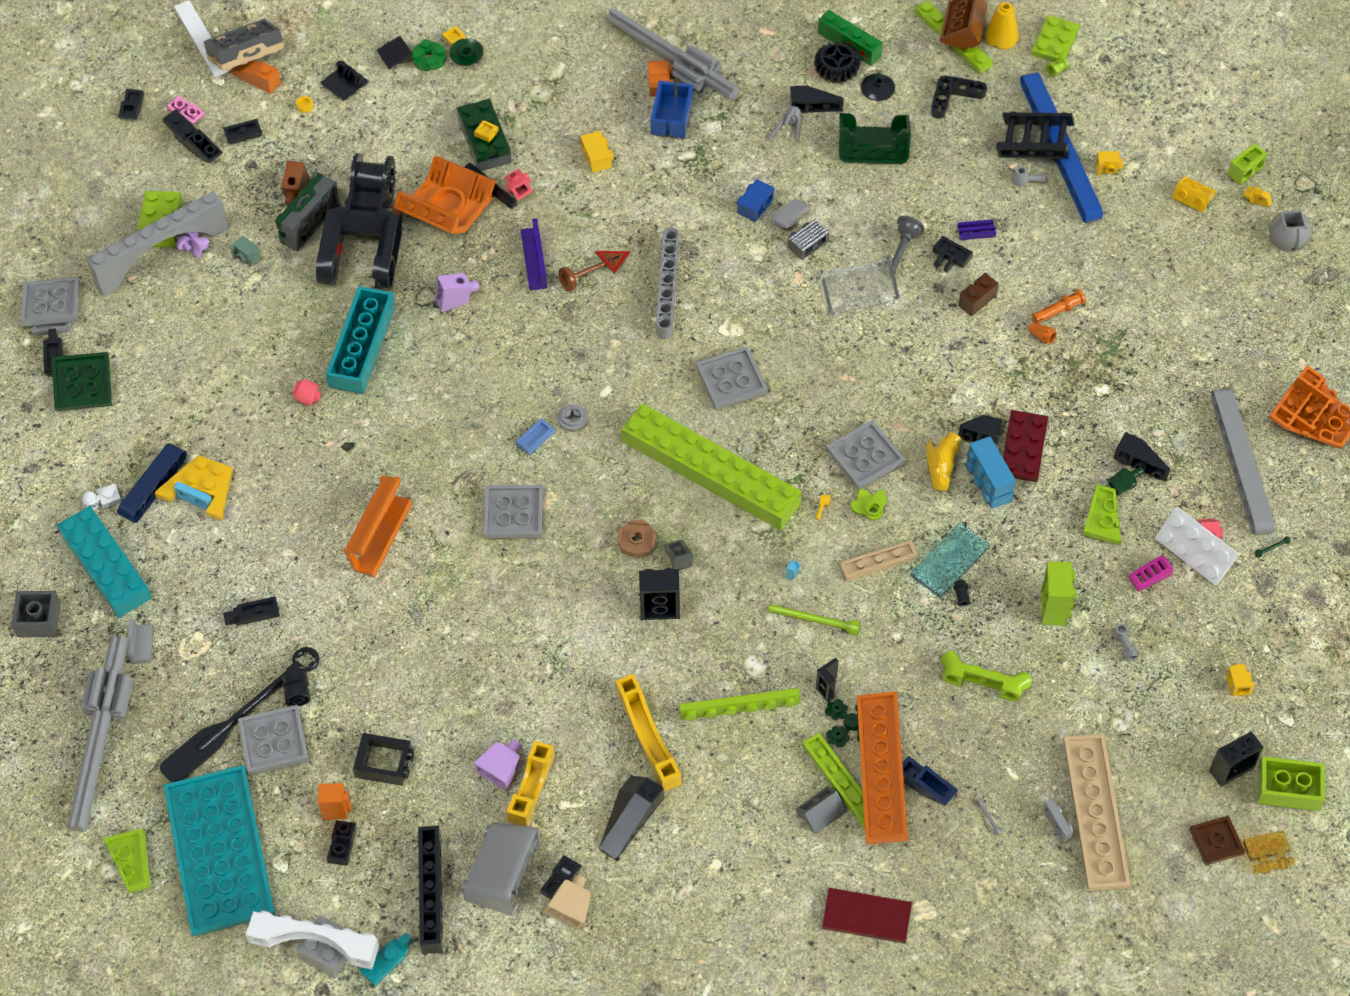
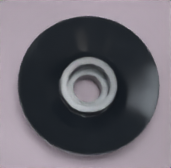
M880 73L870 74L862 80L861 92L870 100L884 101L894 94L895 83L887 75Z

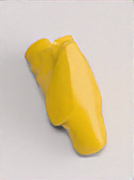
M949 432L945 438H941L940 443L936 447L932 439H929V443L926 444L928 471L932 487L941 492L948 489L951 473L954 469L955 457L960 449L959 444L962 441L960 436Z

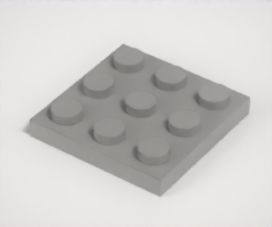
M79 277L24 282L21 310L22 326L78 321Z
M748 346L696 362V368L715 410L768 394V388Z
M873 420L826 446V451L858 490L904 465L906 461Z
M485 485L484 539L542 538L543 485Z
M298 705L238 718L249 775L309 761Z

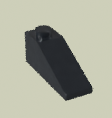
M808 85L790 86V107L795 106L799 108L801 113L843 112V97Z

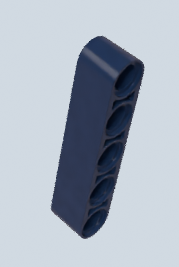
M171 443L166 444L120 503L117 514L133 523H137L155 501L156 490L171 479L184 463L187 451Z

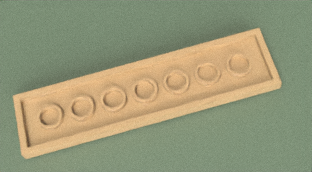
M1105 735L1065 736L1063 743L1088 891L1128 889L1131 883Z

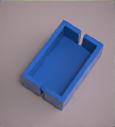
M659 81L650 120L651 134L666 136L668 133L670 137L685 138L693 102L692 84L678 83L677 97H674V82Z

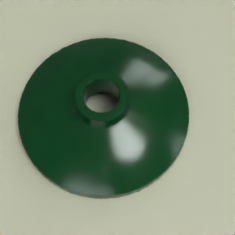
M469 38L456 41L449 50L451 60L462 66H469L479 62L484 53L482 45L478 41Z

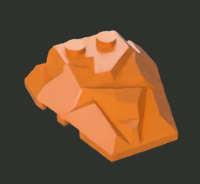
M1306 365L1268 418L1286 430L1341 449L1350 437V408L1346 403L1342 404L1336 397L1338 393L1334 389L1332 391L1325 384L1326 379L1323 375Z

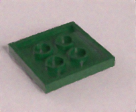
M108 352L51 357L55 411L112 406Z

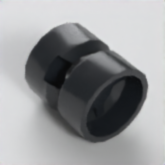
M291 670L282 675L285 704L288 706L298 705V707L308 704L311 701L310 689L307 688L309 686L307 672Z

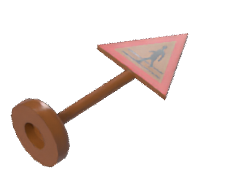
M595 251L596 255L603 262L575 274L569 267H562L558 271L559 280L563 288L570 292L576 288L577 277L605 265L615 275L630 254V251Z

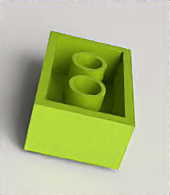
M145 191L137 231L182 208L184 203L181 192ZM179 234L167 238L153 247L177 248L176 238Z
M1047 562L1041 587L1042 625L1066 626L1067 618H1071V609H1073L1074 599H1076V587H1073L1076 573L1075 570H1072V562Z
M1262 756L1258 765L1257 804L1320 811L1325 801V763Z

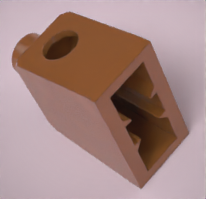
M287 160L282 182V191L285 196L284 203L287 206L310 181L305 163Z

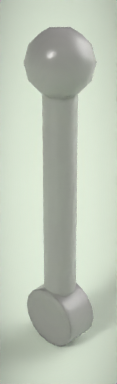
M976 799L977 805L981 807L982 811L984 812L989 822L993 826L994 833L996 835H1000L1002 833V829L1000 827H997L991 815L985 808L982 799Z

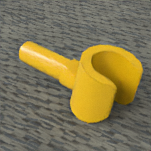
M831 495L820 496L816 520H820L824 506H830Z

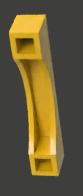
M631 674L615 680L616 693L658 784L664 788V792L680 786L681 773L657 731L635 675Z

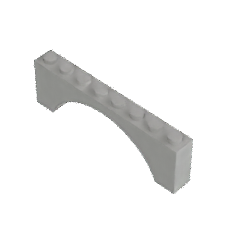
M211 191L88 257L86 260L95 286L103 296L119 289L125 274L133 263L151 247L167 238L187 232H202L215 237L228 230L229 226L223 203L215 192Z

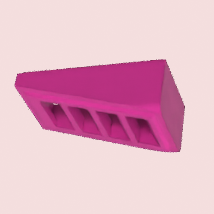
M1161 555L1129 574L1128 578L1139 592L1172 576L1174 569L1167 558ZM1138 576H1141V578L1144 580V583H1142L1139 580Z

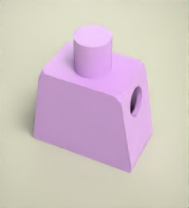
M464 273L437 276L435 300L441 312L468 303L470 292L479 290L478 282L476 280L468 281Z
M513 739L507 747L500 742H496L474 762L475 772L503 790L508 791L521 766V756L517 752L522 746Z

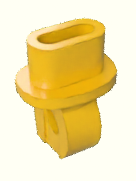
M1249 186L1243 194V197L1248 198L1252 204L1257 203L1264 207H1269L1272 204L1271 195L1267 191L1261 190L1259 186L1256 188Z

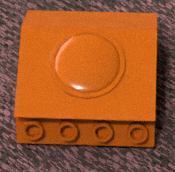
M434 156L426 180L413 195L402 190L398 191L393 208L451 234L465 233L494 198L491 195L496 181L440 156Z

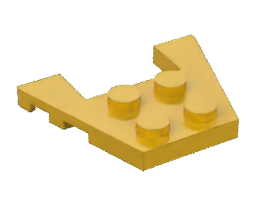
M198 455L156 490L155 496L171 503L176 496L174 486L179 481L210 495L213 500L205 511L206 515L222 521L233 473L232 467Z

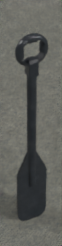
M311 647L298 649L293 654L292 664L284 673L291 670L312 671L319 664L318 652ZM304 652H309L313 658H316L315 661L308 664V667H302L296 661ZM282 675L228 720L203 728L161 763V773L170 782L186 778L221 748L231 727L238 722V718L244 717L283 684Z

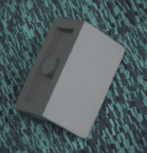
M134 618L129 619L128 657L131 664L151 663L154 628L152 625H136Z

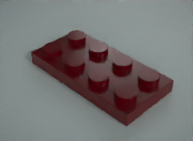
M1011 410L1003 459L1015 479L1031 482L1038 481L1048 416Z

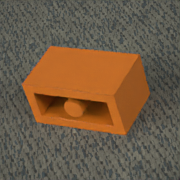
M343 783L318 784V806L323 820L348 819V812H351L352 804L351 799H349V791H345Z

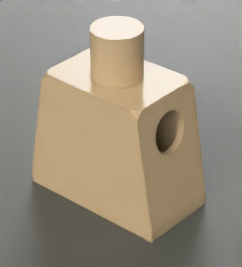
M575 875L572 882L564 880L544 908L543 913L579 930L585 923L591 898V892L583 888L586 879L581 875Z

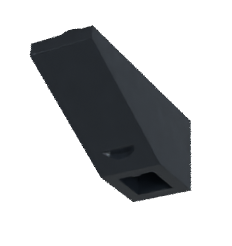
M1125 432L1116 448L1113 459L1135 469L1141 466L1144 473L1166 482L1170 468L1143 439Z

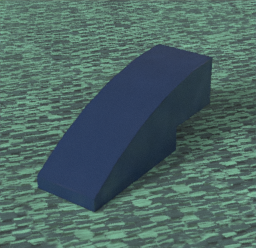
M910 756L903 761L904 784L921 795L946 806L958 792V789L927 765L923 767Z

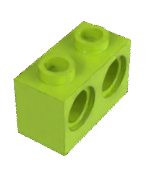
M1254 143L1230 162L1227 175L1241 185L1264 167L1268 153Z

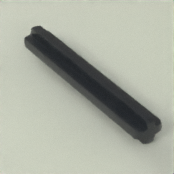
M472 163L465 165V168L488 177ZM495 183L492 194L510 209H513L517 205V200Z

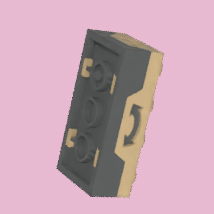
M265 18L204 41L207 59L215 63L222 71H229L235 66L247 64L248 61L260 59L266 54L276 53L284 48L280 29Z

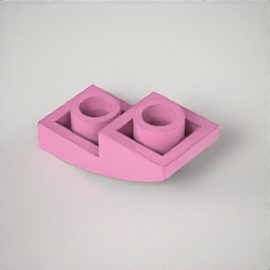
M180 95L167 105V109L170 112L177 109L192 125L205 115L193 102L189 104Z

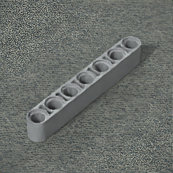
M672 227L666 228L663 231L656 317V333L661 339H668L672 336L674 324L679 231Z

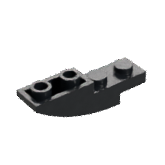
M177 109L162 119L163 123L174 133V137L203 161L211 163L223 154L200 129L197 130Z

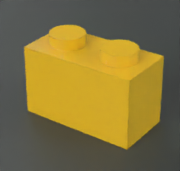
M601 131L580 136L581 149L591 172L594 173L612 168L614 156L612 150H608L607 138L602 136Z

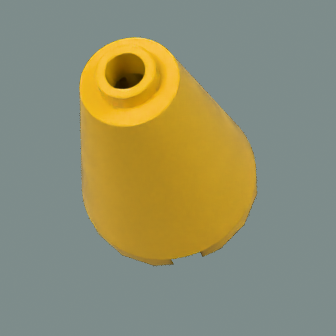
M1007 2L998 5L985 31L986 42L991 47L994 45L998 49L1004 50L1014 47L1019 38L1015 9L1012 4Z

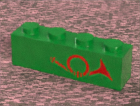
M828 10L818 19V34L833 43L837 41V43L841 44L843 42L844 45L850 44L851 47H855L860 59L868 65L872 66L882 56L883 42L831 10Z

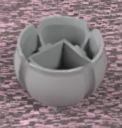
M1302 210L1280 212L1271 221L1269 237H1271L1272 244L1282 251L1290 252L1291 249L1298 251L1310 239V222ZM1286 224H1292V225H1295V226H1297V227H1288V228H1287Z

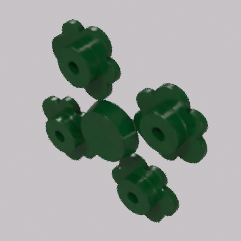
M836 699L834 702L830 701L827 703L825 714L831 716L833 720L838 718L844 719L843 724L845 726L840 728L833 726L832 730L826 732V737L831 745L843 747L845 742L849 741L848 730L854 731L858 729L857 741H859L857 705L855 706L857 714H847L848 707L843 705L842 700Z

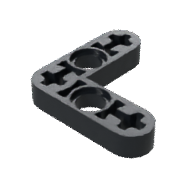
M943 75L939 77L931 105V115L937 119L945 117L951 94L975 99L984 98L987 94V85L984 82ZM944 83H947L946 89L943 88ZM959 85H964V86H966L967 88H966V89H959L958 86H959ZM945 95L947 98L939 99L937 96ZM938 105L941 106V110H940V111H937Z

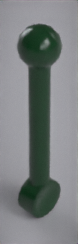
M1286 536L1282 541L1263 550L1257 549L1255 556L1260 558L1265 552L1284 543L1289 544L1291 542L1290 537Z

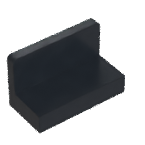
M834 658L817 670L816 690L827 703L833 700L835 695L839 663L837 658Z

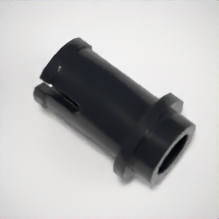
M958 580L953 586V589L956 591L957 605L967 606L970 604L967 591L969 585L965 580Z

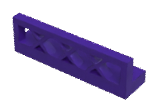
M537 218L532 219L533 228L520 229L529 291L547 289V277Z

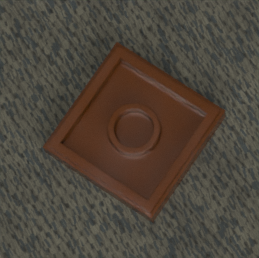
M1229 815L1193 825L1189 828L1205 866L1238 857L1245 853Z

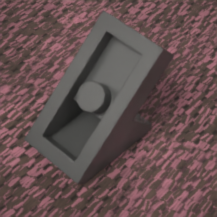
M682 539L664 544L665 552L671 560L672 569H679L680 571L692 566L693 554Z

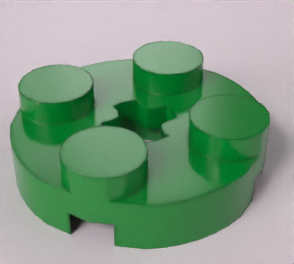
M429 39L422 40L412 50L413 64L421 71H429V69L433 68L437 70L446 61L445 48L441 44Z

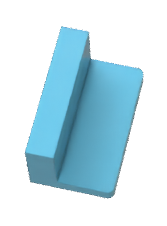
M179 481L174 486L178 498L207 510L213 500L210 495Z

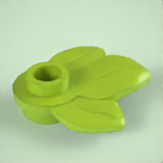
M860 489L857 501L850 502V506L855 513L865 515L870 520H877L883 515V507L887 504V496L882 489L874 495L864 489Z

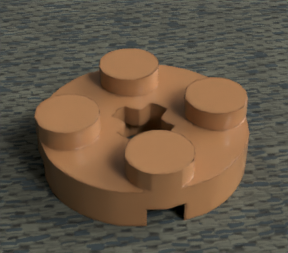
M632 520L624 527L622 526L618 531V545L621 552L632 557L649 556L656 545V532L654 528L652 529L650 524L643 520ZM636 535H638L641 540L634 541L632 540V538H635Z

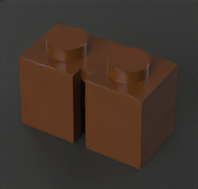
M984 273L974 281V285H969L960 293L958 306L970 316H973L997 296L999 283L987 273Z

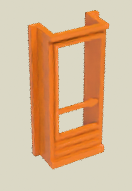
M381 475V483L378 485L375 494H373L346 548H343V552L355 572L368 574L375 578L412 505L411 499L395 496V492L401 483L398 476L393 478Z

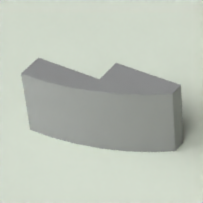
M795 198L779 210L773 217L772 222L781 228L787 229L797 223L799 216L809 211V205Z

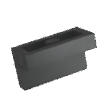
M829 787L824 788L795 809L798 816L806 819L814 833H817L846 812L838 792Z

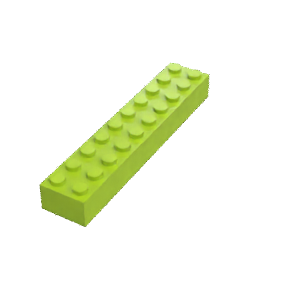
M643 403L621 429V440L623 443L780 531L801 504V490Z

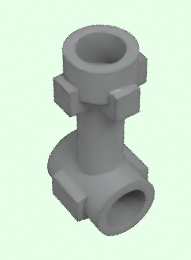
M1124 624L1116 625L1113 637L1116 641L1121 642L1125 650L1122 652L1123 657H1126L1127 661L1135 660L1138 657L1137 647L1133 648L1127 638L1129 633L1128 627Z

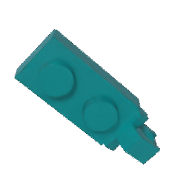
M405 933L398 940L394 938L377 953L373 968L362 967L360 973L374 986L379 984L406 958L407 948L413 943L412 937Z

